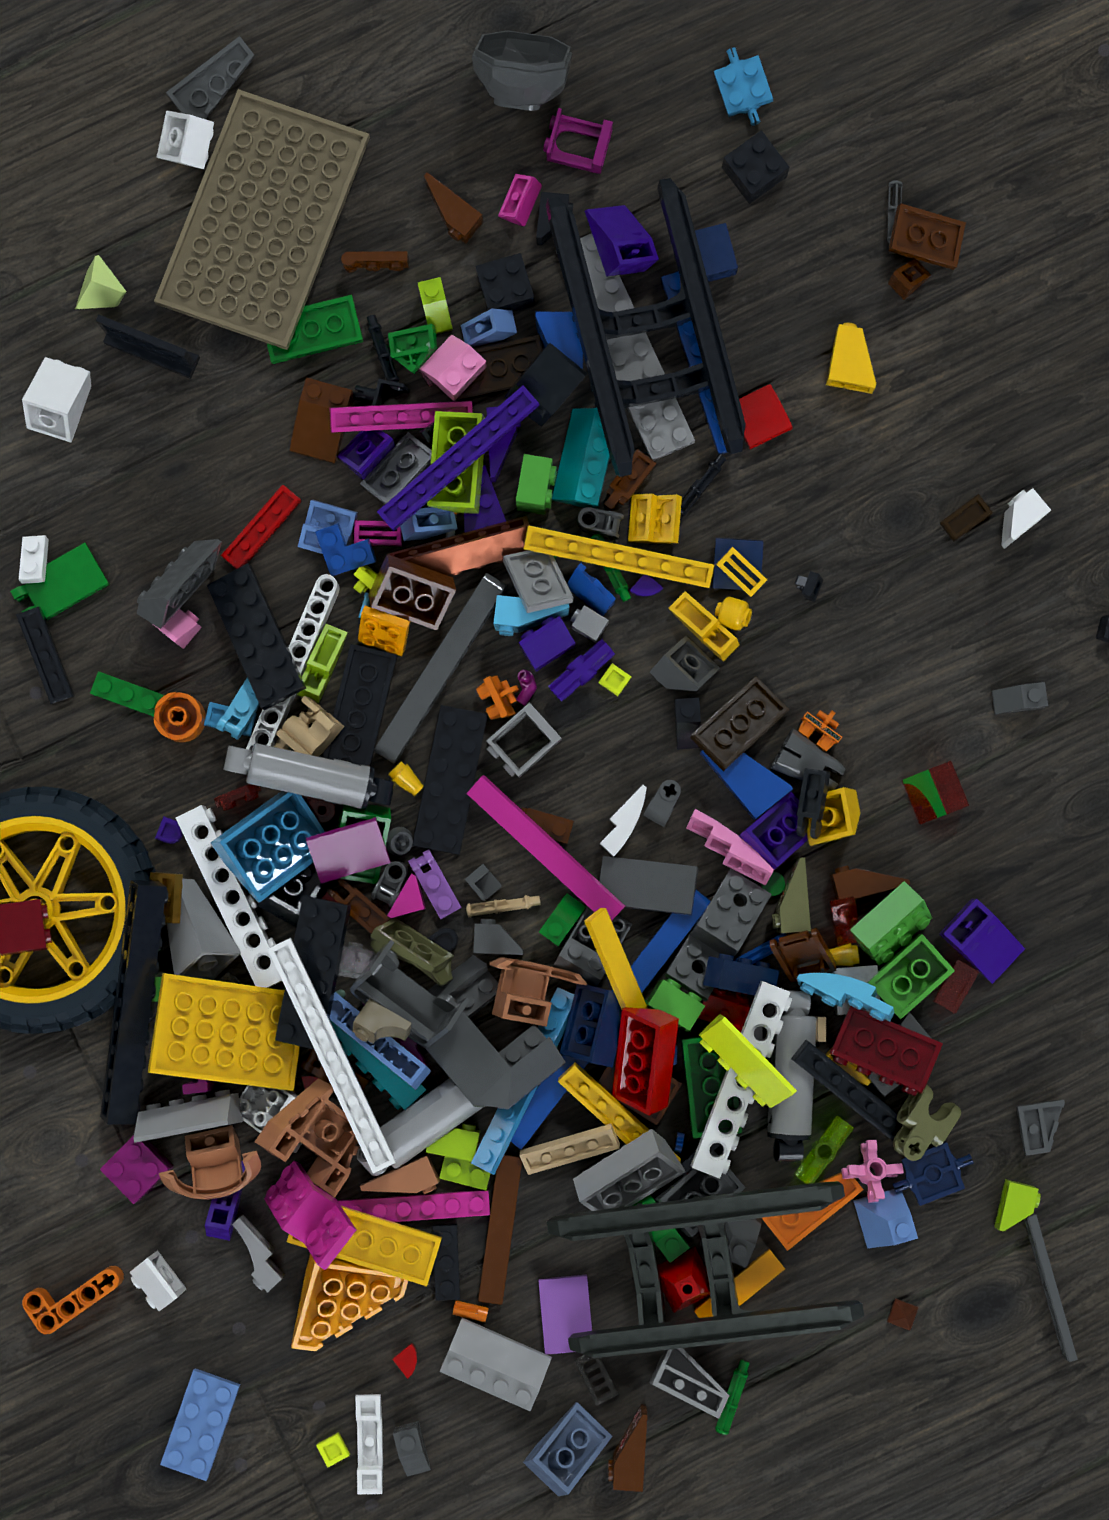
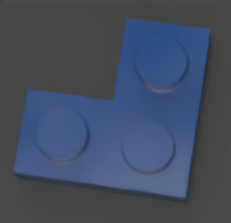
M339 523L315 531L331 576L377 561L369 538L346 545Z

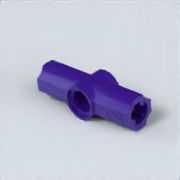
M601 639L588 652L571 662L567 666L566 671L548 686L549 689L563 702L578 687L588 683L598 673L597 671L615 656V653Z

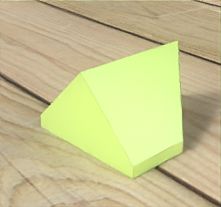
M99 255L94 257L87 270L75 309L116 307L120 304L126 293V290Z

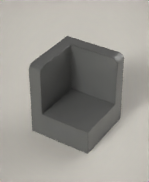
M484 864L465 879L483 902L502 887Z

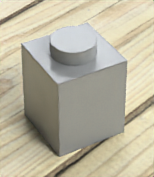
M585 605L582 610L577 609L570 620L573 622L572 629L594 643H597L609 623L608 619Z

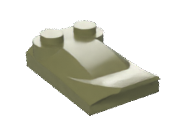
M396 917L374 928L370 937L371 946L376 954L392 940L394 944L390 950L398 956V959L416 966L440 987L453 979L451 962L454 955Z

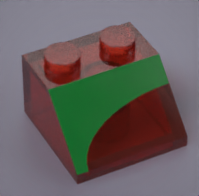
M951 761L902 780L919 824L969 806Z

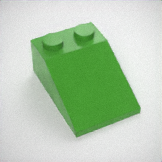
M917 934L867 983L876 987L880 998L894 1008V1013L901 1020L955 970L923 934Z

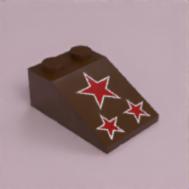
M646 1404L640 1405L613 1453V1460H608V1481L612 1482L613 1490L643 1492L647 1432Z

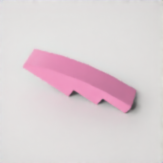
M695 809L686 829L706 838L705 847L725 856L723 865L766 885L774 869L762 856L737 834L715 819Z

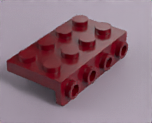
M850 1006L829 1054L834 1057L832 1061L840 1065L847 1066V1063L857 1066L855 1071L866 1076H870V1073L880 1076V1082L893 1086V1083L903 1086L902 1091L916 1096L917 1093L923 1095L943 1043L891 1021L889 1022L885 1019L879 1021L873 1018L869 1012Z

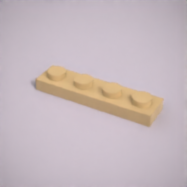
M608 1124L522 1149L519 1156L527 1174L530 1175L620 1149V1142L612 1124Z

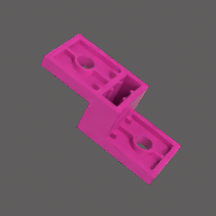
M295 1160L283 1170L280 1179L266 1193L264 1200L281 1229L303 1242L316 1264L324 1270L328 1268L356 1232V1228L337 1199L314 1185L302 1165Z

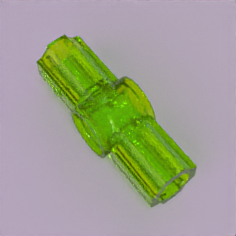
M836 1115L821 1137L813 1143L812 1149L796 1169L794 1175L805 1184L814 1183L828 1163L835 1158L836 1152L854 1128ZM821 1145H828L830 1148V1152L826 1157L818 1155V1149Z

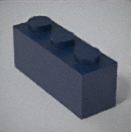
M719 953V958L708 957L703 983L705 986L755 995L760 981L774 986L777 985L779 970L770 969V963L756 961V965H751L752 960L740 957L735 962L733 961L734 956Z

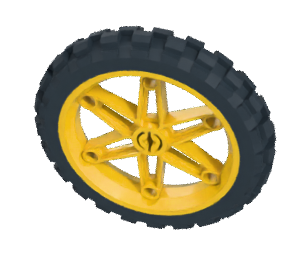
M43 786L23 787L0 793V846L2 848L0 854V880L10 896L8 899L0 900V904L36 900L34 899L35 897L43 898L41 900L43 904H47L49 919H45L46 929L52 928L55 925L72 954L67 959L53 940L52 943H48L47 950L72 980L54 987L42 989L14 985L33 951L21 953L15 963L10 962L12 954L0 957V1028L11 1032L31 1034L57 1032L80 1026L97 1018L115 1005L130 881H152L150 880V872H156L155 866L152 865L149 853L141 839L137 837L131 827L119 815L107 808V806L90 797L61 788ZM34 831L61 834L36 878L31 875L4 842V840L18 834ZM71 837L74 845L72 849L66 850L64 842L67 838ZM81 844L103 866L111 883L113 893L63 894ZM59 857H64L65 860L53 891L43 888L42 886ZM7 861L29 887V889L21 894L3 865ZM109 896L115 901L114 907L110 910L105 907V900ZM60 901H95V908L60 913ZM114 913L113 926L108 941L98 958L90 966L65 921ZM77 962L83 966V972L79 976L73 971V967ZM5 969L10 972L8 982H4L1 977Z

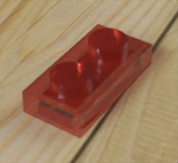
M854 897L830 901L837 945L842 946L857 942L850 931L859 922Z
M958 959L952 967L955 971L943 982L933 1002L956 1014L979 974V971Z

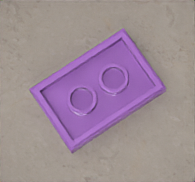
M587 1275L539 1279L545 1354L575 1352L570 1350L568 1338L573 1333L592 1331Z

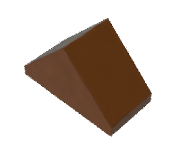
M913 259L895 270L888 284L905 300L931 274L916 259Z

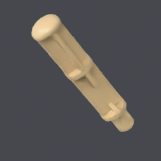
M525 895L524 898L511 900L495 899L488 902L468 903L466 912L471 918L477 915L529 909L531 906L541 905L540 896L529 897Z

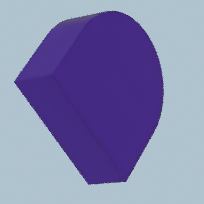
M163 816L155 839L169 844L179 842L183 837V833L178 822Z

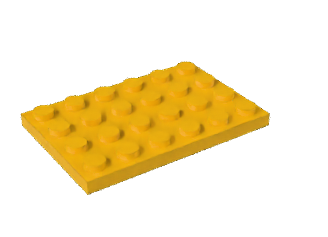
M163 973L148 1073L294 1091L300 1046L275 1040L285 990Z

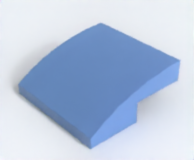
M311 500L298 547L323 554L315 531L338 523L346 545H349L358 512Z

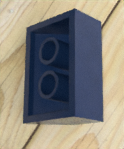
M577 984L560 1054L613 1068L618 1048L622 1014L614 991Z

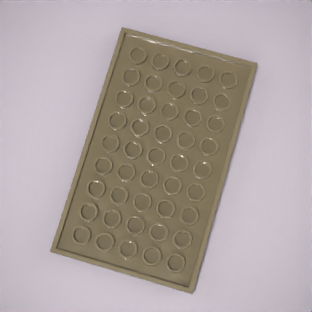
M238 89L154 299L155 304L288 350L369 142V134Z

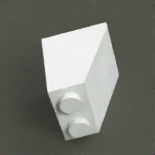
M45 357L22 399L27 429L72 442L91 389L90 371L65 364L60 360Z

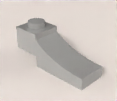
M242 1215L232 1225L239 1232L250 1252L254 1266V1272L251 1274L254 1277L253 1283L260 1290L265 1289L268 1293L285 1274L269 1258L276 1250L248 1219Z

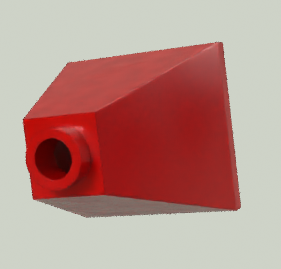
M695 1246L686 1250L671 1263L666 1260L658 1265L661 1287L674 1313L710 1295L707 1269Z

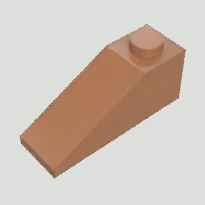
M426 1154L397 1169L362 1183L360 1188L361 1191L418 1193L422 1191L423 1194L437 1189L435 1184H438L440 1179L429 1154Z

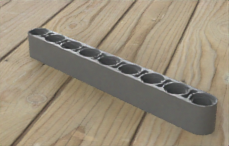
M488 573L485 574L374 749L375 753L393 764L399 760L496 607L497 595L503 596L508 585Z

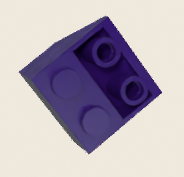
M553 616L547 618L541 623L542 627L535 632L531 629L521 636L522 640L519 642L520 649L535 672L575 647V642L560 616L555 619Z

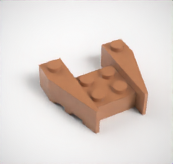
M318 1078L268 1121L255 1140V1143L284 1162L288 1160L298 1143H301L318 1156L307 1172L311 1181L326 1193L336 1197L349 1177L352 1169L349 1166L353 1155L356 1156L359 1147L344 1111L328 1100L334 1091L332 1085Z

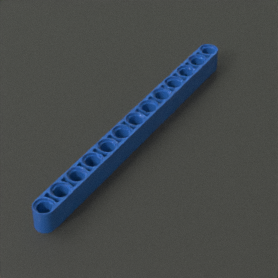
M695 891L692 916L671 913L631 965L641 993L709 905L710 900L699 891ZM562 1055L566 1063L538 1086L511 1140L520 1150L567 1091L558 1082V1078L575 1062L584 1069L588 1064L587 1061Z

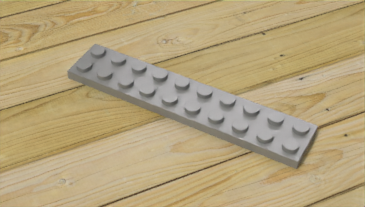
M592 233L580 238L598 308L607 312L634 308L620 275L606 277ZM646 332L607 340L617 380L633 381L665 374ZM676 398L627 408L648 455L653 461L695 443L693 434Z

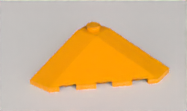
M310 1254L291 1348L317 1351L323 1347L322 1341L333 1334L338 1338L353 1328L351 1323L364 1316L367 1320L382 1310L381 1305L392 1298L395 1301L403 1298L408 1280L335 1258L328 1268L324 1270L316 1264Z

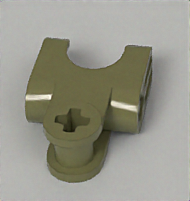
M926 1085L923 1095L917 1093L916 1096L909 1094L897 1115V1121L903 1126L899 1129L893 1140V1147L897 1153L904 1155L911 1161L921 1159L930 1144L934 1147L943 1144L961 1116V1109L955 1103H944L936 1113L929 1115L928 1108L933 1099V1091L929 1085Z

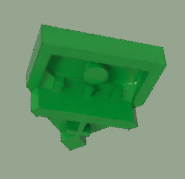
M433 324L388 333L390 356L412 373H415L437 349L436 330Z

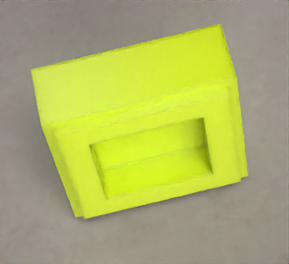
M612 663L598 683L618 697L632 677Z
M339 1432L316 1445L327 1468L350 1455Z

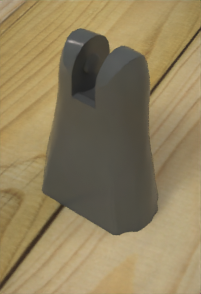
M794 728L787 735L771 766L772 770L802 781L805 768L821 771L828 769L840 776L844 775L846 768L843 764L820 749ZM829 779L828 790H835L838 783Z

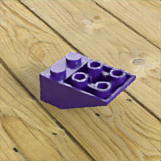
M625 205L585 210L606 277L645 272L659 260L652 237Z
M977 898L971 899L939 933L992 984L1025 950L1000 920Z

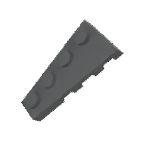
M239 36L168 90L166 94L180 113L207 119L255 56Z

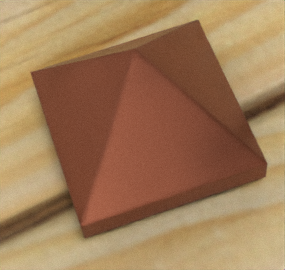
M895 1298L887 1322L911 1331L919 1307Z

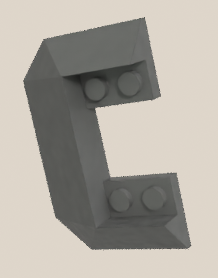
M472 955L451 972L453 979L442 987L435 984L428 990L435 997L440 994H449L456 999L457 1003L466 997L470 1001L451 1030L431 1046L424 1048L474 1107L488 1106L509 1110L566 1062L551 1038H546L535 1025H532L499 1053L470 1018L495 999L498 982L488 971L487 964Z

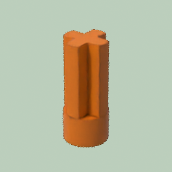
M455 1300L452 1315L486 1322L489 1308Z

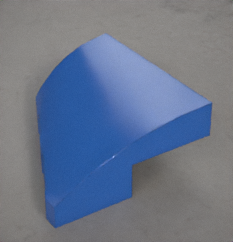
M580 563L567 585L570 591L599 615L604 616L614 605L616 598L597 578L591 577L584 571L586 567Z

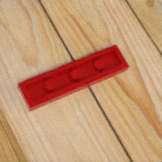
M282 485L221 556L236 569L247 564L300 504L301 499L286 486Z

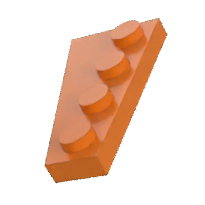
M842 1172L820 1181H838L843 1184L845 1197L820 1211L763 1217L762 1219L788 1251L863 1191V1188L855 1178L842 1179Z

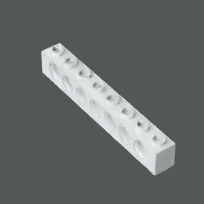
M200 805L176 817L230 934L241 952L240 955L255 986L269 988L282 982L268 951V948L276 945L273 938L269 939L265 932L268 927L262 916L258 917L255 908L258 906L254 897L251 894H247L243 884L223 863L219 856L214 861L208 858V851L213 848L210 842L223 834L221 830L217 831L213 823L216 821L211 808L207 809L206 806ZM202 826H206L209 831L205 839L198 837V830ZM222 869H226L229 872V878L226 882L222 883L218 879V873ZM234 890L240 896L236 904L230 903L228 899L229 893ZM243 912L248 913L250 916V921L246 926L239 923V915ZM252 934H257L260 937V944L255 948L249 944V938ZM264 955L268 956L271 960L268 969H263L259 965V960Z
M760 981L741 1034L765 1058H770L775 1046L771 1042L774 1034L779 1035L783 1021L780 1019L783 1011H788L792 998L789 997V991ZM768 1003H772L775 1006V1014L772 1017H765L763 1014V1007ZM760 1026L764 1027L767 1031L766 1037L763 1040H756L754 1030ZM732 1068L728 1071L726 1070L691 1163L692 1168L719 1179L721 1174L726 1175L731 1160H728L730 1151H735L740 1137L736 1135L739 1127L744 1128L748 1114L745 1111L748 1103L753 1104L755 1100L752 1097L755 1092L749 1086L744 1089L742 1086L737 1085L735 1080L737 1073ZM737 1096L740 1098V1106L734 1110L729 1109L727 1106L728 1099ZM722 1120L731 1121V1130L726 1133L720 1132L718 1128L719 1123ZM714 1143H720L723 1146V1151L718 1156L711 1155L709 1151Z

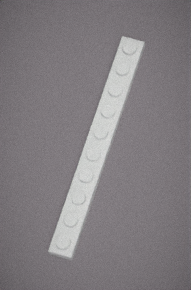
M289 938L268 948L270 956L372 1173L396 1163L292 939Z

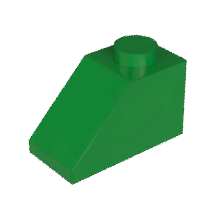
M566 893L539 933L559 946L586 906Z

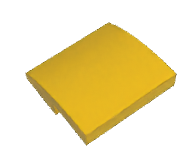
M654 494L633 495L631 498L628 541L654 544L678 543L682 496L677 494L659 496Z

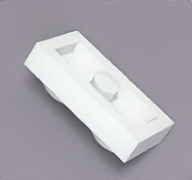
M46 535L22 538L19 581L22 584L45 582L49 542Z

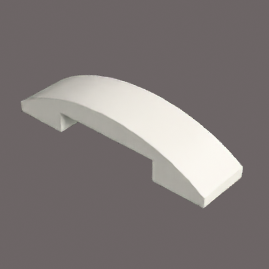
M381 1394L356 1395L358 1444L357 1494H382L383 1426Z

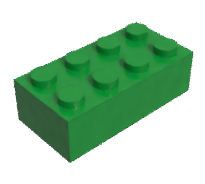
M700 1036L681 1038L693 1138H701L726 1073V1069L717 1061L720 1056L714 1050L709 1053L699 1043L702 1040ZM737 1096L728 1099L727 1106L729 1109L734 1110L739 1107ZM722 1120L718 1126L719 1131L723 1133L730 1131L732 1123L729 1120ZM739 1127L737 1134L742 1133V1127Z

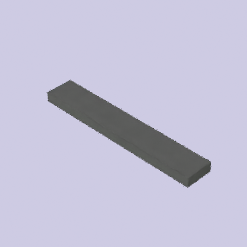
M1033 1213L1024 1219V1223L1061 1353L1067 1361L1078 1360L1038 1218Z

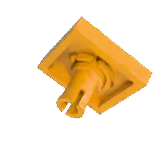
M364 606L361 613L358 641L367 646H373L402 657L406 648L410 621Z

